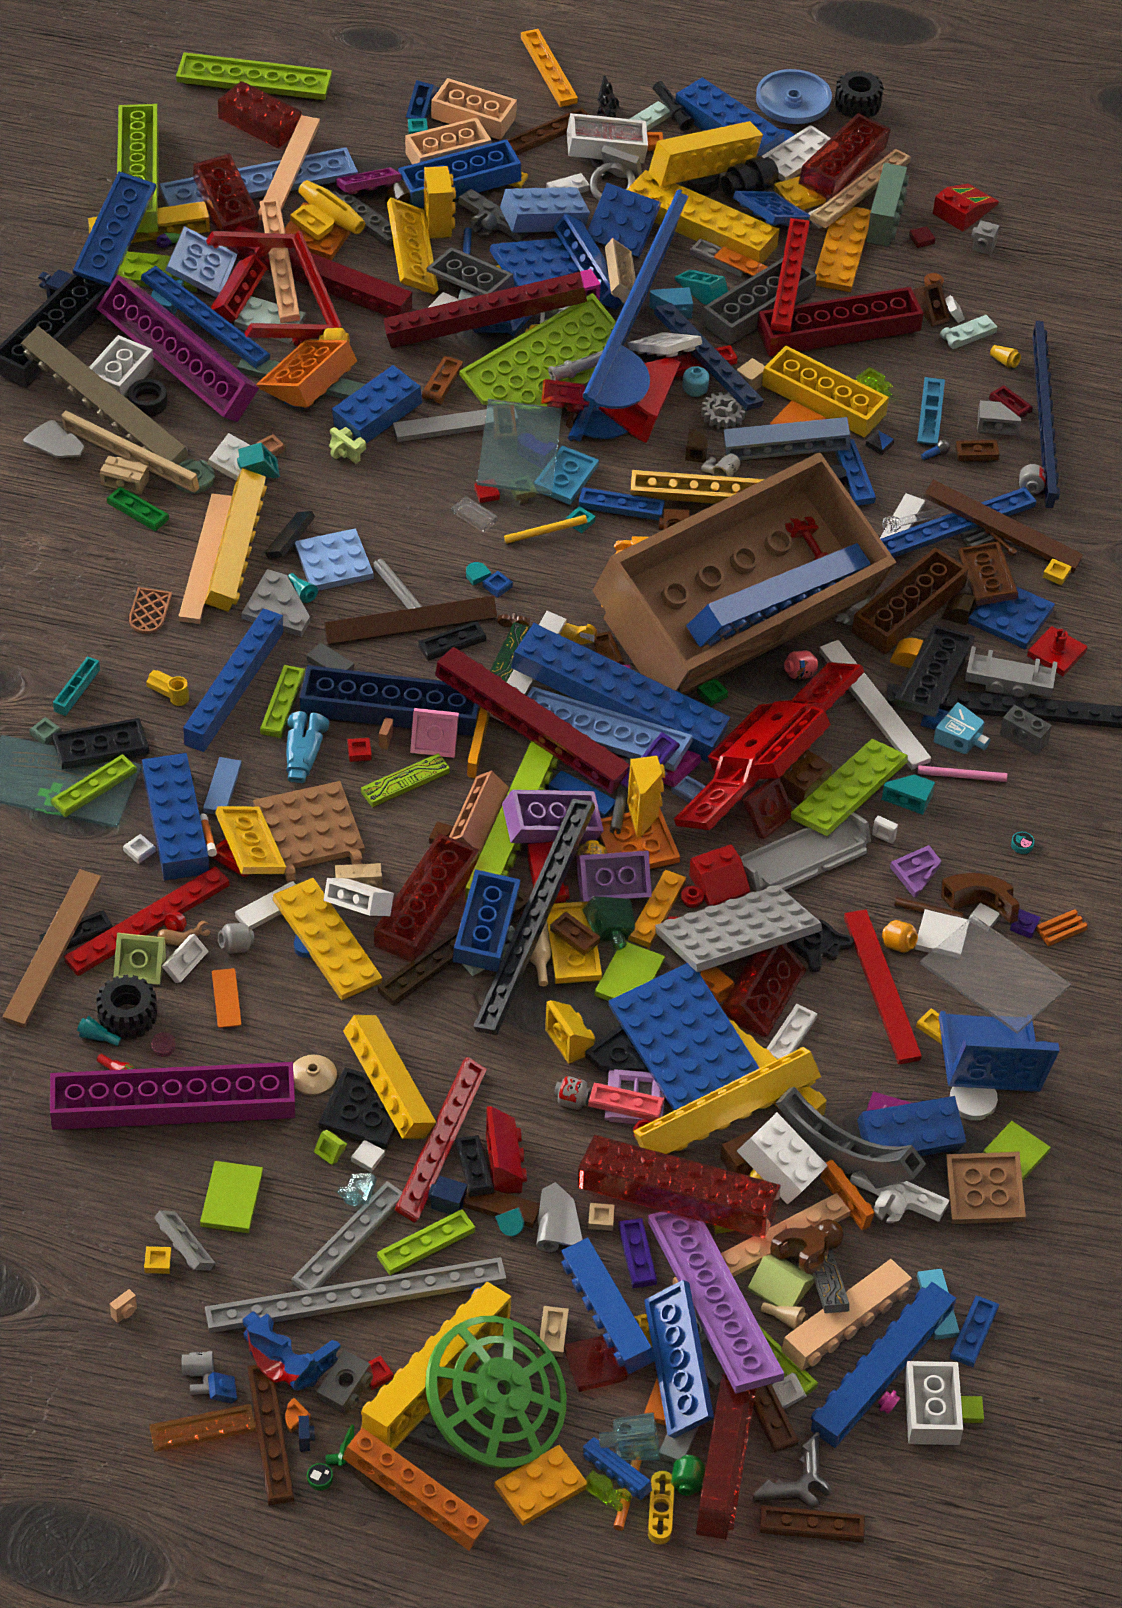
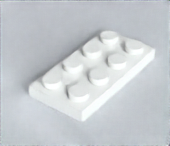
M810 125L762 155V157H769L776 163L779 171L778 178L781 181L796 177L838 150V143Z
M662 332L628 342L629 350L637 351L638 354L647 353V355L656 354L657 356L666 355V357H673L678 355V351L684 350V352L695 350V346L702 344L701 336Z

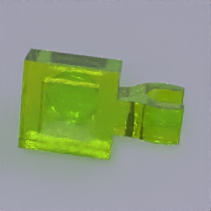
M869 367L857 376L856 381L874 390L876 389L888 397L892 395L888 391L892 384L885 381V375Z
M592 1471L586 1477L587 1491L605 1504L610 1503L617 1511L623 1510V1504L618 1499L624 1498L628 1502L631 1501L630 1492L626 1489H613V1484L607 1476L599 1475Z

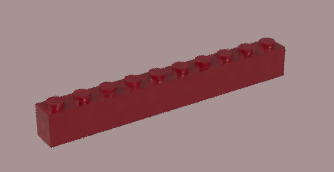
M240 225L234 231L258 233ZM227 246L230 251L238 254L237 258L242 260L255 254L256 247ZM288 248L293 279L310 286L295 249ZM311 253L327 293L389 317L408 313L412 308L411 291ZM269 254L258 257L267 267V270L271 271Z
M576 272L383 319L391 348L585 303L587 302L581 272Z
M453 647L437 661L435 672L437 678L608 793L612 794L628 774L630 765L624 759L619 758L606 747L601 746L588 735L583 734L570 723L565 722L552 711L547 710L534 699L520 692L518 688L502 680L500 676L495 675L482 664L468 657L464 652Z

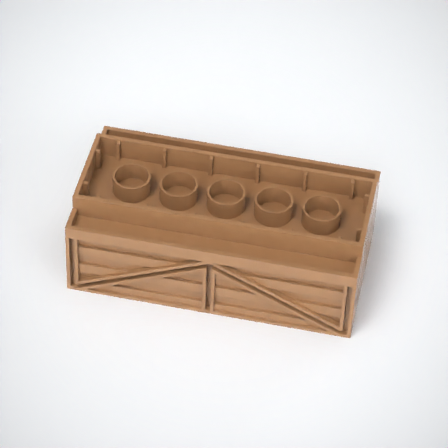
M819 452L612 555L598 579L593 593L606 611L603 617L640 674L685 695L704 683L728 673L837 616L859 602L873 597L897 562ZM811 516L814 518L815 525H818L819 528L812 537L823 553L831 554L858 543L871 563L865 569L755 626L753 625L741 633L739 631L736 632L728 640L722 638L711 647L709 644L699 647L686 627L707 604L814 560L815 556L804 537L792 538L790 536L791 533L786 530L785 523L791 522L790 518L806 521L807 526L808 522L804 517Z

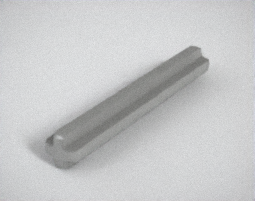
M383 559L373 563L377 573L408 609L422 607Z

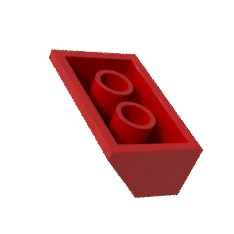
M487 1106L486 1142L494 1190L506 1194L522 1193L523 1183L527 1182L526 1168H521V1162H524L523 1147L519 1148L518 1142H522L521 1128H516L514 1117L492 1106Z

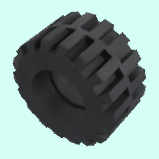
M857 70L846 72L845 75H841L840 79L837 80L834 100L835 107L843 115H848L851 118L861 119L874 116L881 108L884 88L882 81L870 72L866 73L865 71Z
M123 975L122 978L116 976L113 977V981H106L105 987H100L99 994L96 997L99 1024L107 1029L108 1032L120 1036L121 1039H126V1037L134 1039L136 1035L143 1036L145 1030L150 1031L152 1029V1024H155L157 1020V1002L153 986L147 984V980L144 978L139 980L138 976L135 975L133 977ZM126 1004H131V1005H135V1006H136V1007H134V1008H132V1009H127V1010H123V1009H119V1008H118V1007H120V1006H122V1005H126Z

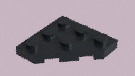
M621 1025L585 1051V1057L603 1072L614 1071V1069L649 1072Z
M344 1067L318 1122V1127L362 1142L366 1140L375 1146L387 1149L395 1132V1125L392 1119L387 1114L385 1106L377 1092H375L367 1074Z

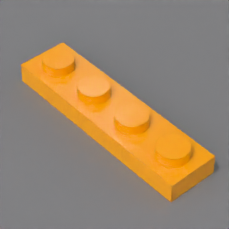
M665 869L652 892V897L647 901L629 934V941L647 948L651 947L657 936L655 925L661 924L666 920L686 883V877Z

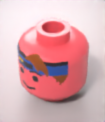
M794 651L787 656L784 662V669L792 679H808L817 671L818 661L810 651Z

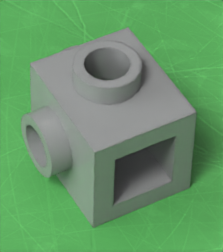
M981 220L978 227H974L971 238L974 239L972 250L991 255L997 242L999 225Z

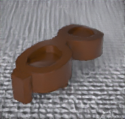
M515 613L512 617L506 614L498 615L497 623L504 627H511L514 622L526 626L530 625V618L527 619L524 616L517 617Z

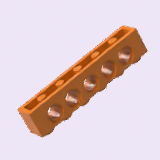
M363 1427L347 1446L343 1456L345 1461L470 1551L484 1532L489 1522L488 1518Z

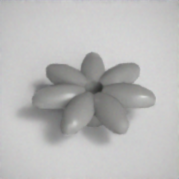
M847 610L846 614L839 613L836 622L843 621L844 624L852 625L854 614L859 610L853 612Z

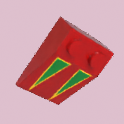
M969 183L950 186L935 196L933 214L964 232L997 206L999 201Z

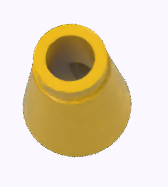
M994 345L990 350V356L1008 368H1015L1020 363L1021 353L1017 349Z

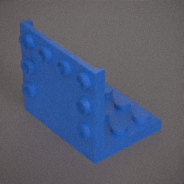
M945 1011L940 1012L938 1017L949 1087L1041 1091L1060 1050L1058 1043L1036 1042L1032 1016L1022 1019L946 1014Z

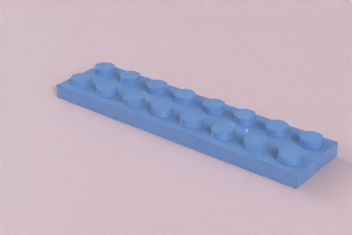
M532 687L527 694L529 698L534 699L538 704L552 711L556 716L570 723L574 728L588 735L592 740L606 747L610 752L632 759L640 758L662 731L680 744V747L664 766L665 769L675 771L693 742L691 734L536 687Z

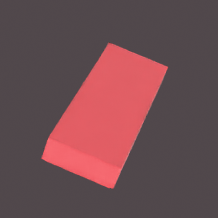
M599 1083L593 1084L588 1101L589 1107L651 1121L660 1118L664 1104V1098Z

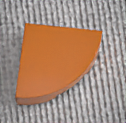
M295 1398L291 1399L285 1412V1424L290 1433L299 1428L298 1416L309 1415V1420L311 1419V1414Z

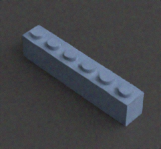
M843 417L724 429L726 456L734 454L739 460L848 450L850 449L848 419Z

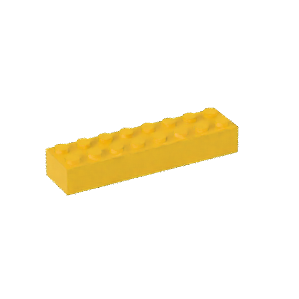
M647 170L627 189L661 202L654 223L659 225L662 224L676 191L682 190L681 193L687 195L688 198L675 232L695 241L701 238L721 248L727 247L761 264L778 247L779 228L674 183L660 186Z
M486 1282L480 1289L477 1288L473 1292L471 1299L466 1304H461L456 1314L450 1320H446L443 1323L440 1331L435 1336L429 1337L419 1353L415 1352L410 1358L409 1363L395 1373L393 1380L388 1385L381 1387L373 1401H369L364 1405L361 1411V1428L363 1427L384 1444L395 1450L430 1412L425 1383L429 1358L435 1345L445 1333L467 1319L479 1316H499L510 1319L511 1296L489 1282ZM484 1322L467 1328L477 1340L488 1336L503 1335V1324L496 1322ZM459 1334L446 1347L440 1360V1367L454 1369L459 1356L469 1346ZM488 1344L482 1347L487 1352L494 1344ZM474 1352L467 1359L463 1371L468 1372L478 1362L479 1358ZM437 1378L440 1401L453 1388L452 1379Z

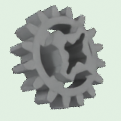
M719 392L718 396L712 393L711 398L706 397L705 402H702L701 416L704 417V422H709L710 427L717 425V429H720V427L728 429V426L735 428L736 424L741 425L742 420L745 419V409L730 396L729 392L726 395Z

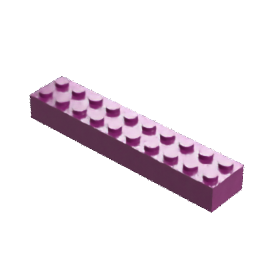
M120 275L116 276L97 309L136 343L153 349V357L221 416L238 422L259 390V387L134 281Z
M293 1062L50 1073V1118L52 1130L295 1118Z

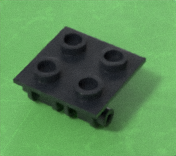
M603 76L597 98L599 103L597 116L616 118L619 100L613 94L612 84L608 82L606 76Z

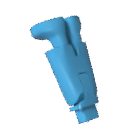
M298 711L289 715L287 722L291 730L288 731L286 770L288 781L304 783L306 777L310 774L323 739L322 733L328 731L330 722L323 715L311 713L309 727L304 737L308 716L305 712Z

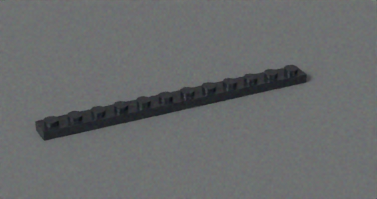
M888 684L886 701L890 706H895L893 705L894 698L901 685ZM949 690L940 709L950 712L958 702L974 714L1004 717L1016 705L1044 721L1122 728V706Z
M572 799L473 1027L476 1032L492 1035L498 1034L595 810L594 802Z

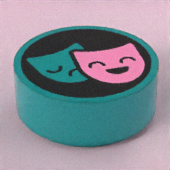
M1017 832L1013 835L1011 847L1015 852L1027 854L1033 850L1034 838L1031 834Z

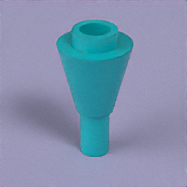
M294 573L288 575L290 582L303 603H309L316 598L318 594L316 585L299 579Z
M88 1016L86 1019L82 1018L78 1025L77 1031L80 1032L79 1037L106 1041L115 1046H118L121 1041V1037L108 1032L91 1016Z

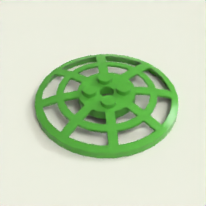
M479 1316L457 1324L445 1333L435 1345L426 1370L425 1388L427 1402L439 1431L453 1448L469 1460L480 1465L507 1469L523 1466L539 1458L540 1455L544 1454L558 1438L565 1419L566 1388L561 1369L554 1355L533 1331L508 1318ZM484 1322L503 1324V1336H488L477 1340L467 1328ZM513 1328L529 1337L540 1348L543 1355L537 1359L526 1346L514 1340ZM459 1334L469 1346L459 1356L454 1369L440 1367V1360L446 1347ZM488 1344H503L502 1357L492 1359L482 1347ZM513 1347L522 1352L532 1363L522 1368L513 1360ZM474 1352L482 1362V1365L478 1367L475 1373L463 1371L467 1359ZM549 1363L558 1384L560 1403L550 1398L549 1382L543 1368ZM538 1372L542 1382L543 1395L532 1391L529 1377ZM438 1377L453 1380V1394L459 1411L449 1418H446L439 1400ZM461 1381L472 1384V1393L475 1401L469 1405L464 1400ZM498 1382L506 1387V1395L499 1392L497 1388ZM530 1401L541 1405L538 1417L532 1424L524 1412ZM481 1409L486 1415L493 1418L492 1430L482 1425L473 1414ZM548 1409L559 1414L557 1424L551 1436L540 1447L535 1431L544 1422ZM516 1417L523 1431L510 1434L502 1433L504 1420ZM466 1420L475 1431L489 1438L486 1453L479 1452L468 1445L455 1432L453 1427ZM526 1438L532 1451L528 1455L517 1458L496 1457L499 1442H515Z

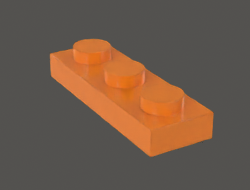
M833 1159L826 1162L828 1166L822 1171L820 1178L833 1195L837 1193L850 1210V1216L861 1230L869 1228L875 1213L872 1206L863 1199L857 1187L852 1185L845 1176L843 1169L838 1167Z

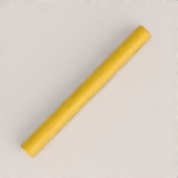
M586 515L505 535L504 540L508 544L586 524L587 518Z

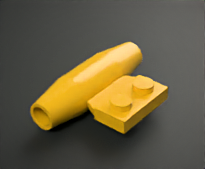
M306 180L300 185L298 192L310 205H303L290 214V221L316 240H320L331 232L334 224L354 234H359L363 231L366 224L365 221L346 202L328 189Z

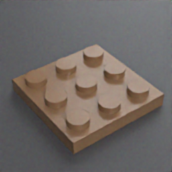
M1020 1152L946 1154L952 1224L1025 1222L1026 1213Z

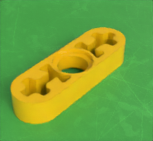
M658 1471L651 1478L652 1491L650 1492L648 1537L653 1543L660 1545L667 1543L672 1533L674 1486L671 1484L672 1474L667 1471ZM663 1480L665 1481L664 1494H659V1483ZM663 1502L669 1509L666 1512H658L655 1510L654 1505ZM658 1521H663L662 1535L657 1534Z

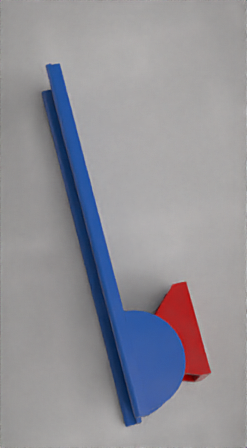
M680 189L674 195L586 386L583 398H585V401H589L590 404L583 411H579L568 435L570 441L574 439L580 442L583 435L599 439H611L629 432L637 439L647 443L669 394L681 362L668 357L644 363L624 345L672 242L679 218L686 204L688 196L682 194Z

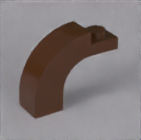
M963 873L942 879L941 898L953 910L968 904L982 903L994 908L1010 924L1018 921L1020 905L1017 899L1013 898L1014 887L1006 881L981 873Z

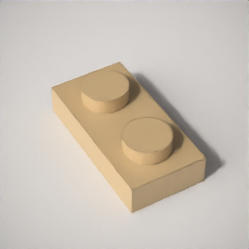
M544 1306L540 1339L547 1345L554 1356L563 1357L569 1309ZM538 1347V1355H543V1352Z

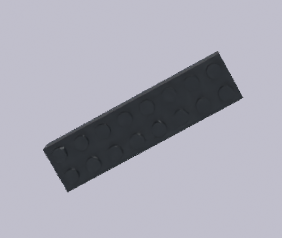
M73 274L0 345V376L27 387L43 370L38 366L36 360L33 359L31 361L24 355L23 352L25 350L21 343L39 326L63 347L67 348L102 314L97 309V306L106 294L109 286Z

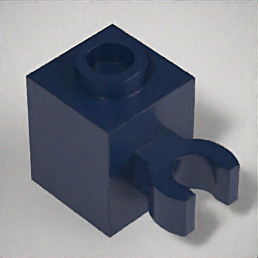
M58 269L51 277L48 273L42 272L38 276V279L42 280L39 287L46 289L48 299L72 274Z

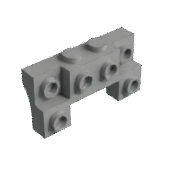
M972 646L965 681L986 685L985 691L1015 697H1029V693L1047 697L1052 696L1058 662H1053L1052 668L1039 666L1040 659H1036L1035 665L993 658V650H989L988 656L975 654L976 647Z

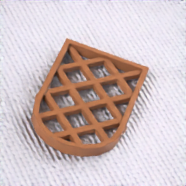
M138 587L129 614L131 628L142 634H151L158 631L165 621L172 592ZM155 595L158 599L151 601L148 597ZM146 599L148 604L142 606L140 601ZM161 602L163 606L157 608L154 604ZM152 606L154 610L148 613L145 608ZM142 610L145 615L139 617L136 613ZM157 612L160 617L153 619L151 615ZM148 617L151 621L144 624L142 619ZM139 621L142 626L136 627L133 624ZM154 624L156 627L149 629L147 626Z

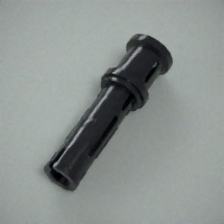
M662 81L656 82L652 89L669 109L671 118L677 121L680 130L686 131L691 128L695 121L693 117L686 113V108L683 105H679Z

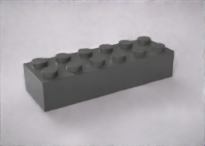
M783 258L704 306L702 325L728 345H732L757 329L759 311L774 309ZM803 264L795 304L815 292L817 274Z

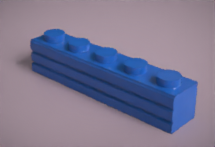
M595 1437L583 1446L584 1458L588 1462L591 1461L598 1470L605 1472L610 1479H614L621 1488L627 1489L633 1497L636 1496L639 1500H642L652 1491L651 1480Z

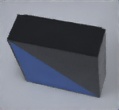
M877 430L866 440L865 446L883 455L894 444L895 439Z

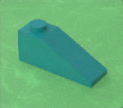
M689 269L674 277L675 281L683 288L689 287L691 294L705 305L728 292L727 283L723 276Z

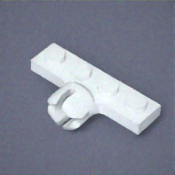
M862 1170L853 1172L850 1179L852 1184L879 1196L875 1202L874 1212L880 1220H883L886 1214L890 1215L886 1223L899 1221L905 1210L908 1209L939 1222L950 1201L908 1181L876 1189Z

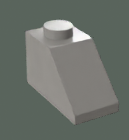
M980 400L977 432L1018 436L1021 423L1019 416L1001 402Z

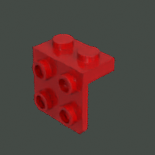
M544 379L541 404L547 405L548 409L559 410V408L566 407L569 412H579V410L583 411L584 408L589 407L590 402L583 401L585 384Z

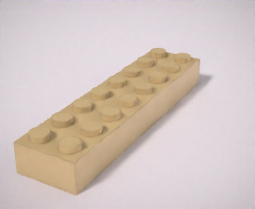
M612 238L605 246L611 294L614 297L620 298L625 304L636 280L632 251Z

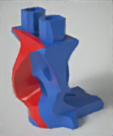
M253 1311L242 1319L243 1325L247 1328L243 1334L249 1343V1353L254 1357L261 1372L274 1383L284 1381L294 1390H301L309 1386L313 1387L318 1379L334 1366L338 1360L336 1353L341 1348V1345L337 1341L331 1340L313 1354L297 1355L292 1352V1344L289 1337L272 1331L274 1321L269 1314L260 1317Z

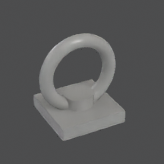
M604 145L601 150L604 164L593 172L590 179V190L593 196L600 201L602 193L598 189L597 182L599 177L605 172H610L620 178H627V190L643 173L638 156Z

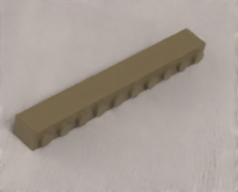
M39 326L21 343L25 350L23 353L29 360H36L38 366L45 373L49 371L53 374L52 377L58 384H65L67 390L74 397L78 395L82 398L81 401L87 408L91 409L93 407L97 411L96 414L103 421L108 420L111 422L112 428L118 433L122 431L128 441L177 465L189 456L183 444Z

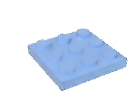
M184 226L165 271L217 298L227 282L238 254L223 246L218 248L208 246L206 237Z
M356 528L298 540L294 543L306 579L309 583L316 585L318 591L374 579V573Z

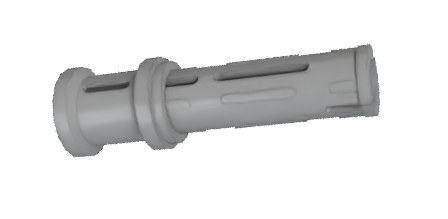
M603 351L576 361H564V364L556 367H548L551 380L559 381L568 377L571 379L576 376V373L596 367Z

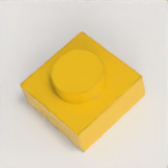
M1052 559L1043 573V578L1063 585L1071 573L1072 566Z
M146 1246L145 1273L170 1274L171 1247Z

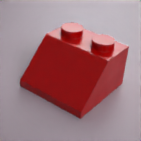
M732 844L691 858L689 876L695 886L703 891L704 900L708 906H716L725 903L729 899H737L750 893L742 860Z

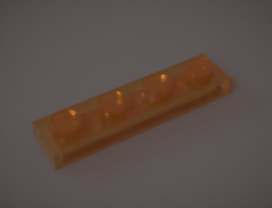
M251 1404L150 1424L149 1430L154 1452L253 1432L256 1431V1424Z

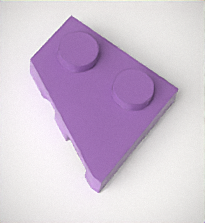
M928 845L892 861L890 868L915 898L940 868L941 860Z

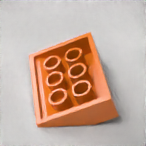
M305 339L256 385L260 390L292 406L306 408L313 405L314 401L326 393L332 384L338 382L344 373L350 371L351 367L357 362V359L348 340Z

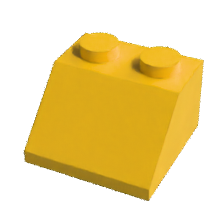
M552 1000L547 1002L545 1030L568 1064L585 1057V1051L592 1047L595 1042L593 1032L590 1029L587 1030L581 1015L578 1012L576 1013L571 1005Z

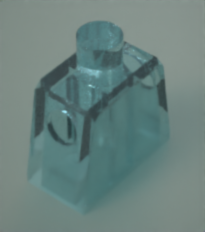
M654 1413L614 1419L613 1432L599 1433L600 1448L615 1447L616 1454L623 1460H659V1437Z

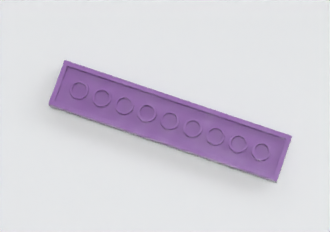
M695 1204L648 1215V1223L678 1282L685 1280L690 1283L695 1315L735 1393L784 1381V1372Z

